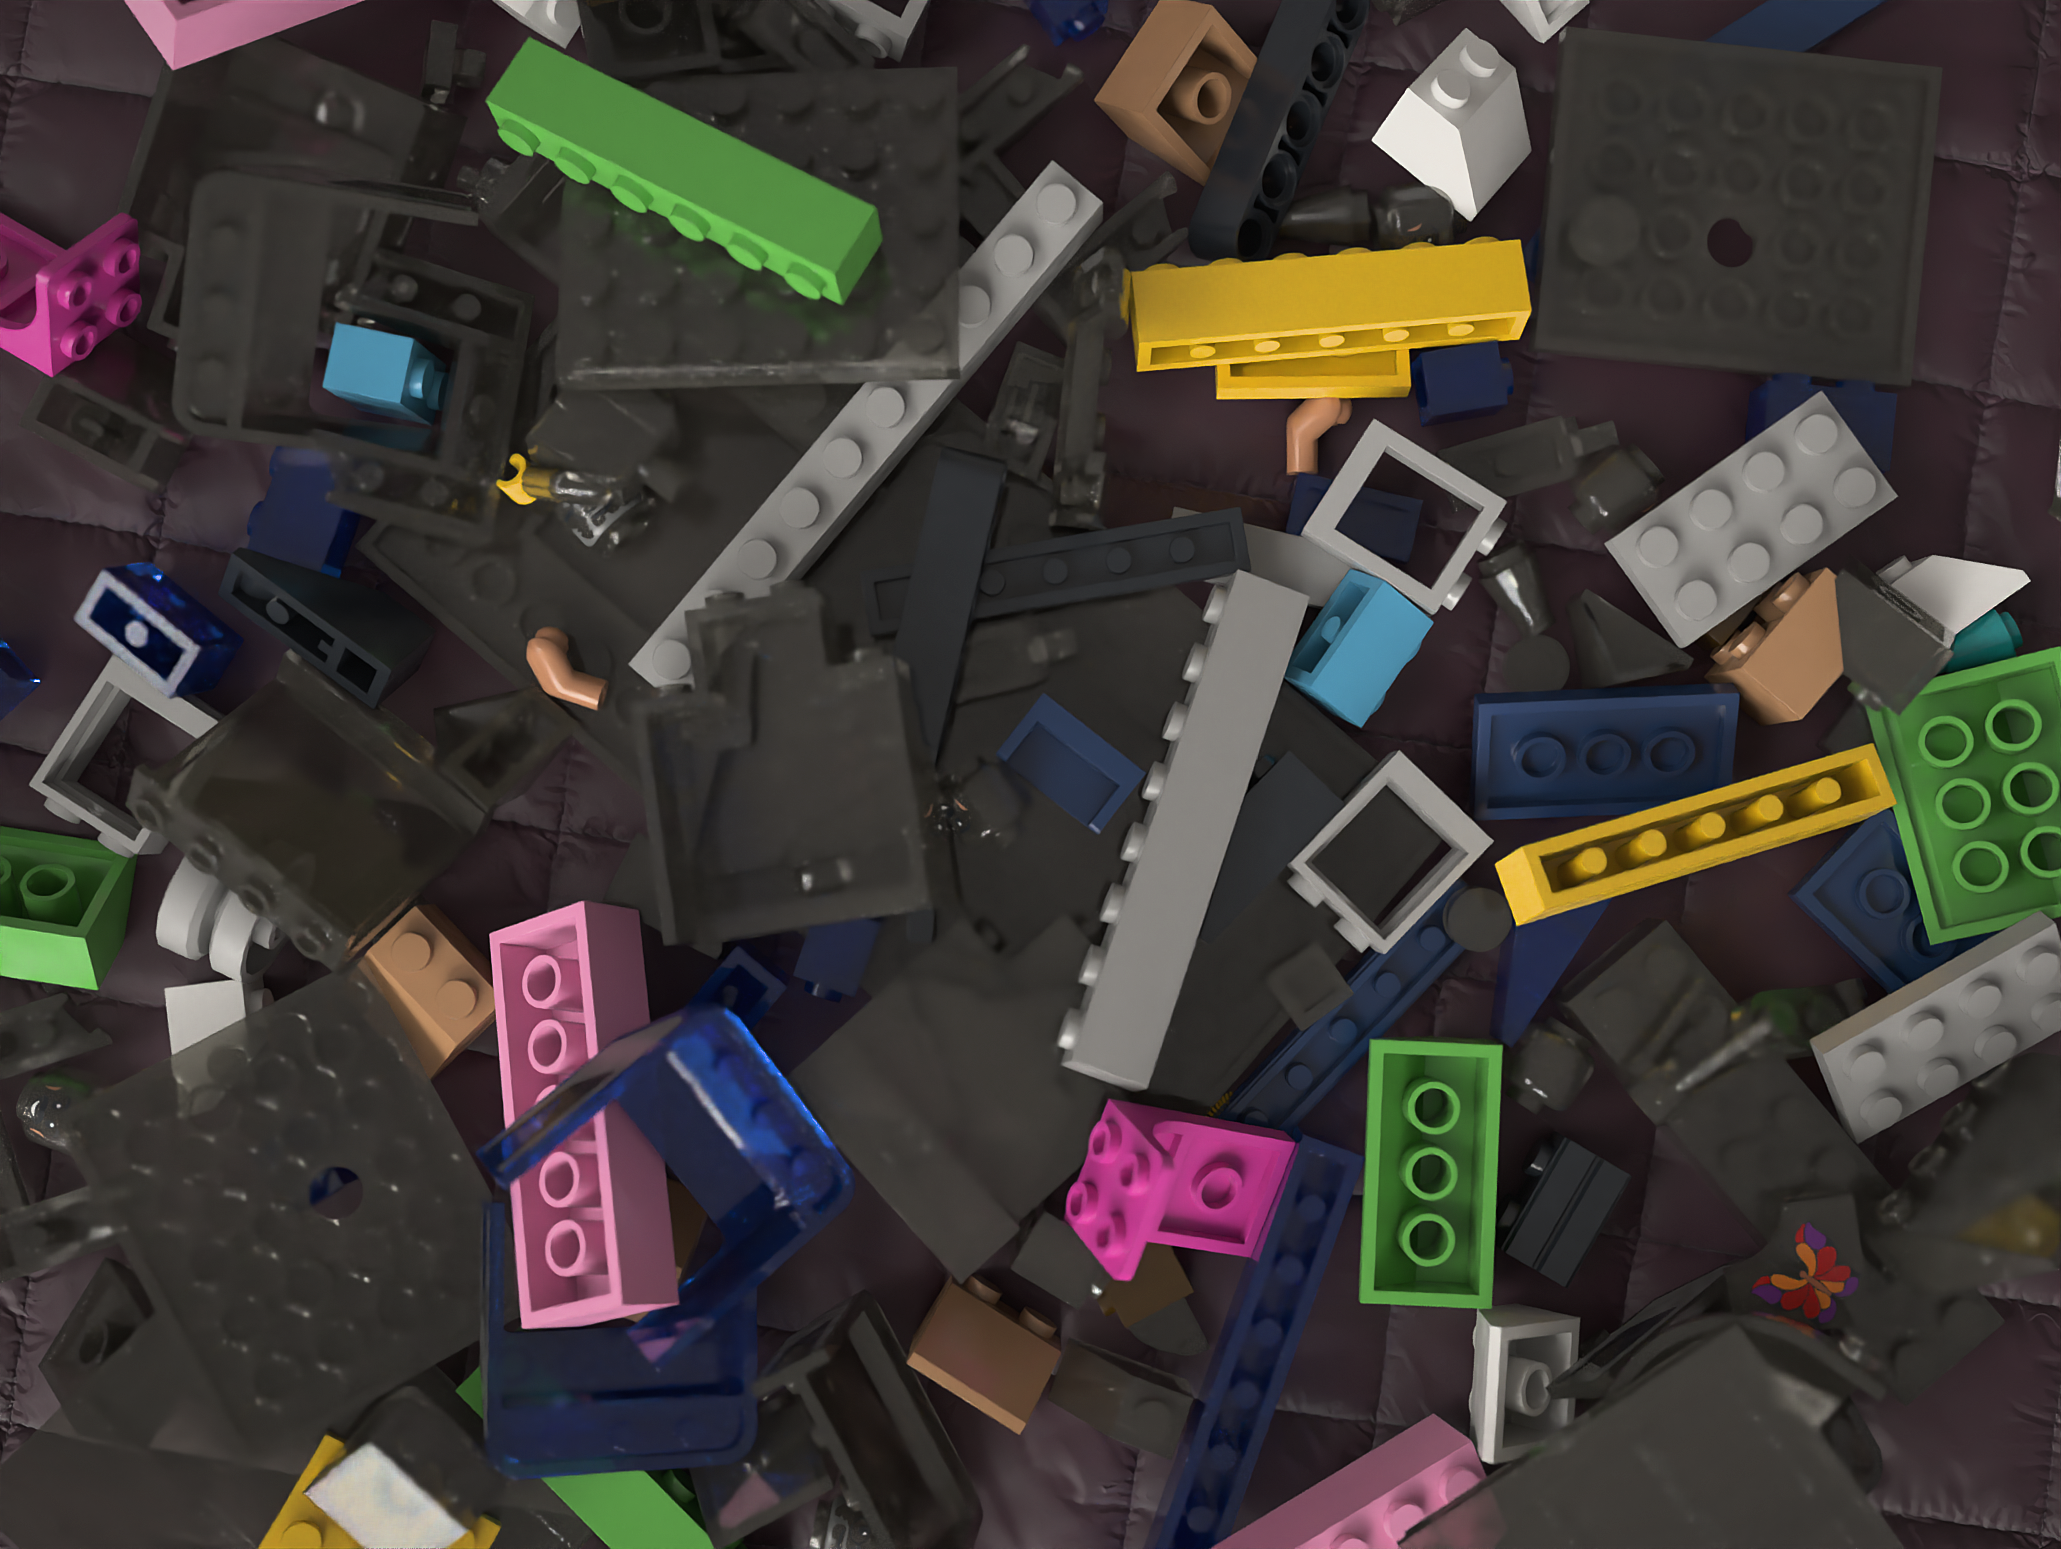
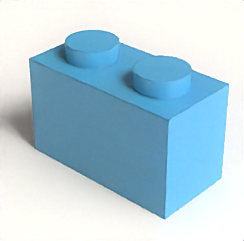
M336 322L322 387L360 411L433 426L436 410L442 411L447 403L450 391V376L448 373H445L446 364L414 338Z
M1350 568L1291 653L1284 678L1329 714L1362 728L1369 716L1382 705L1386 691L1404 665L1417 654L1421 647L1422 639L1434 622L1385 580Z

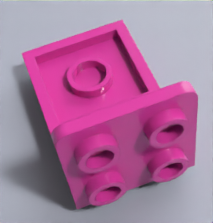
M0 212V347L47 375L54 377L75 360L79 361L87 357L94 346L118 328L131 324L138 313H140L142 298L140 296L138 221L124 212L119 213L71 248L65 250Z
M1108 1099L1100 1122L1094 1126L1091 1132L1089 1152L1079 1179L1069 1190L1064 1218L1114 1279L1130 1280L1132 1278L1146 1241L1251 1258L1296 1142L1281 1130Z

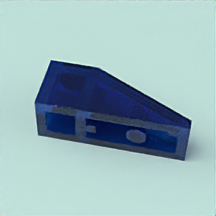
M1613 897L1519 926L1516 925L1510 905L1506 899L1489 1036L1513 1048Z

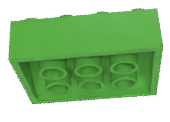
M2061 646L1863 695L1879 759L1897 802L1892 807L1930 945L2007 929L2039 910L2050 919L2061 917Z

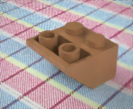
M1827 567L1803 576L1797 572L1783 584L1778 581L1761 593L1762 599L1752 609L1757 615L1742 632L1736 629L1723 646L1714 648L1710 654V657L1716 663L1704 678L1711 684L1733 683L1740 692L1739 708L1761 726L1802 720L1845 669L1837 576Z

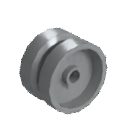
M224 817L212 823L194 842L181 861L168 886L158 915L156 927L158 945L193 960H198L209 953L213 970L248 985L253 983L276 960L289 940L303 912L315 873L314 858L278 841L263 849L260 833Z

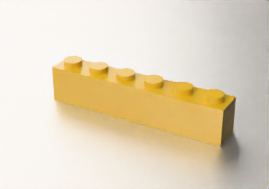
M1479 237L1465 244L1435 246L1428 242H1417L1406 245L1399 250L1371 252L1367 248L1355 247L1345 249L1336 255L1307 257L1301 253H1286L1275 257L1273 260L1242 262L1235 258H1224L1216 260L1207 266L1183 268L1173 264H1156L1146 268L1144 271L1131 272L1129 296L1137 372L1519 340L1532 311L1521 240L1499 241L1494 237Z
M1873 743L1526 845L1497 862L1495 867L1516 925L1519 926L1858 823L1896 805L1897 802Z

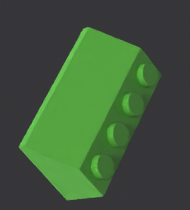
M0 826V976L99 990L124 943L138 855L135 854L133 858L124 857L96 840Z
M1435 1036L1370 1038L1359 1277L1360 1303L1492 1309L1503 1045L1489 1039Z

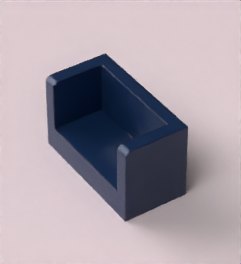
M1045 693L1040 696L995 754L996 757L1096 835L1101 832L1146 774V772Z

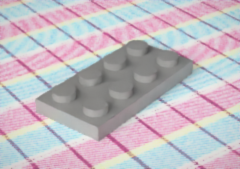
M1820 391L1604 544L1680 649L1694 642L1898 496L1828 398Z
M2039 910L1809 1040L1842 1127L1857 1144L2061 1030V939L2056 923Z

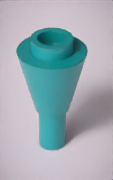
M1992 608L1927 655L1906 660L1897 664L1896 668L1903 684L1907 685L1927 680L1943 672L1951 674L2017 657L2015 649L2023 646V640L2012 616L2008 612L1998 614Z

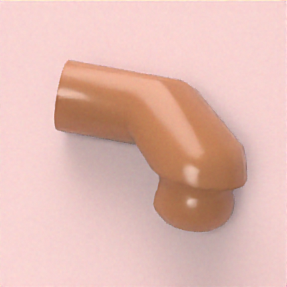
M1307 398L1288 417L1286 423L1288 475L1318 474V438L1330 427L1336 426L1339 423L1345 424L1352 414L1350 398Z
M552 626L539 629L535 638L528 642L526 659L543 690L549 695L599 711L604 703L609 682L573 669L566 655L569 640L562 630Z

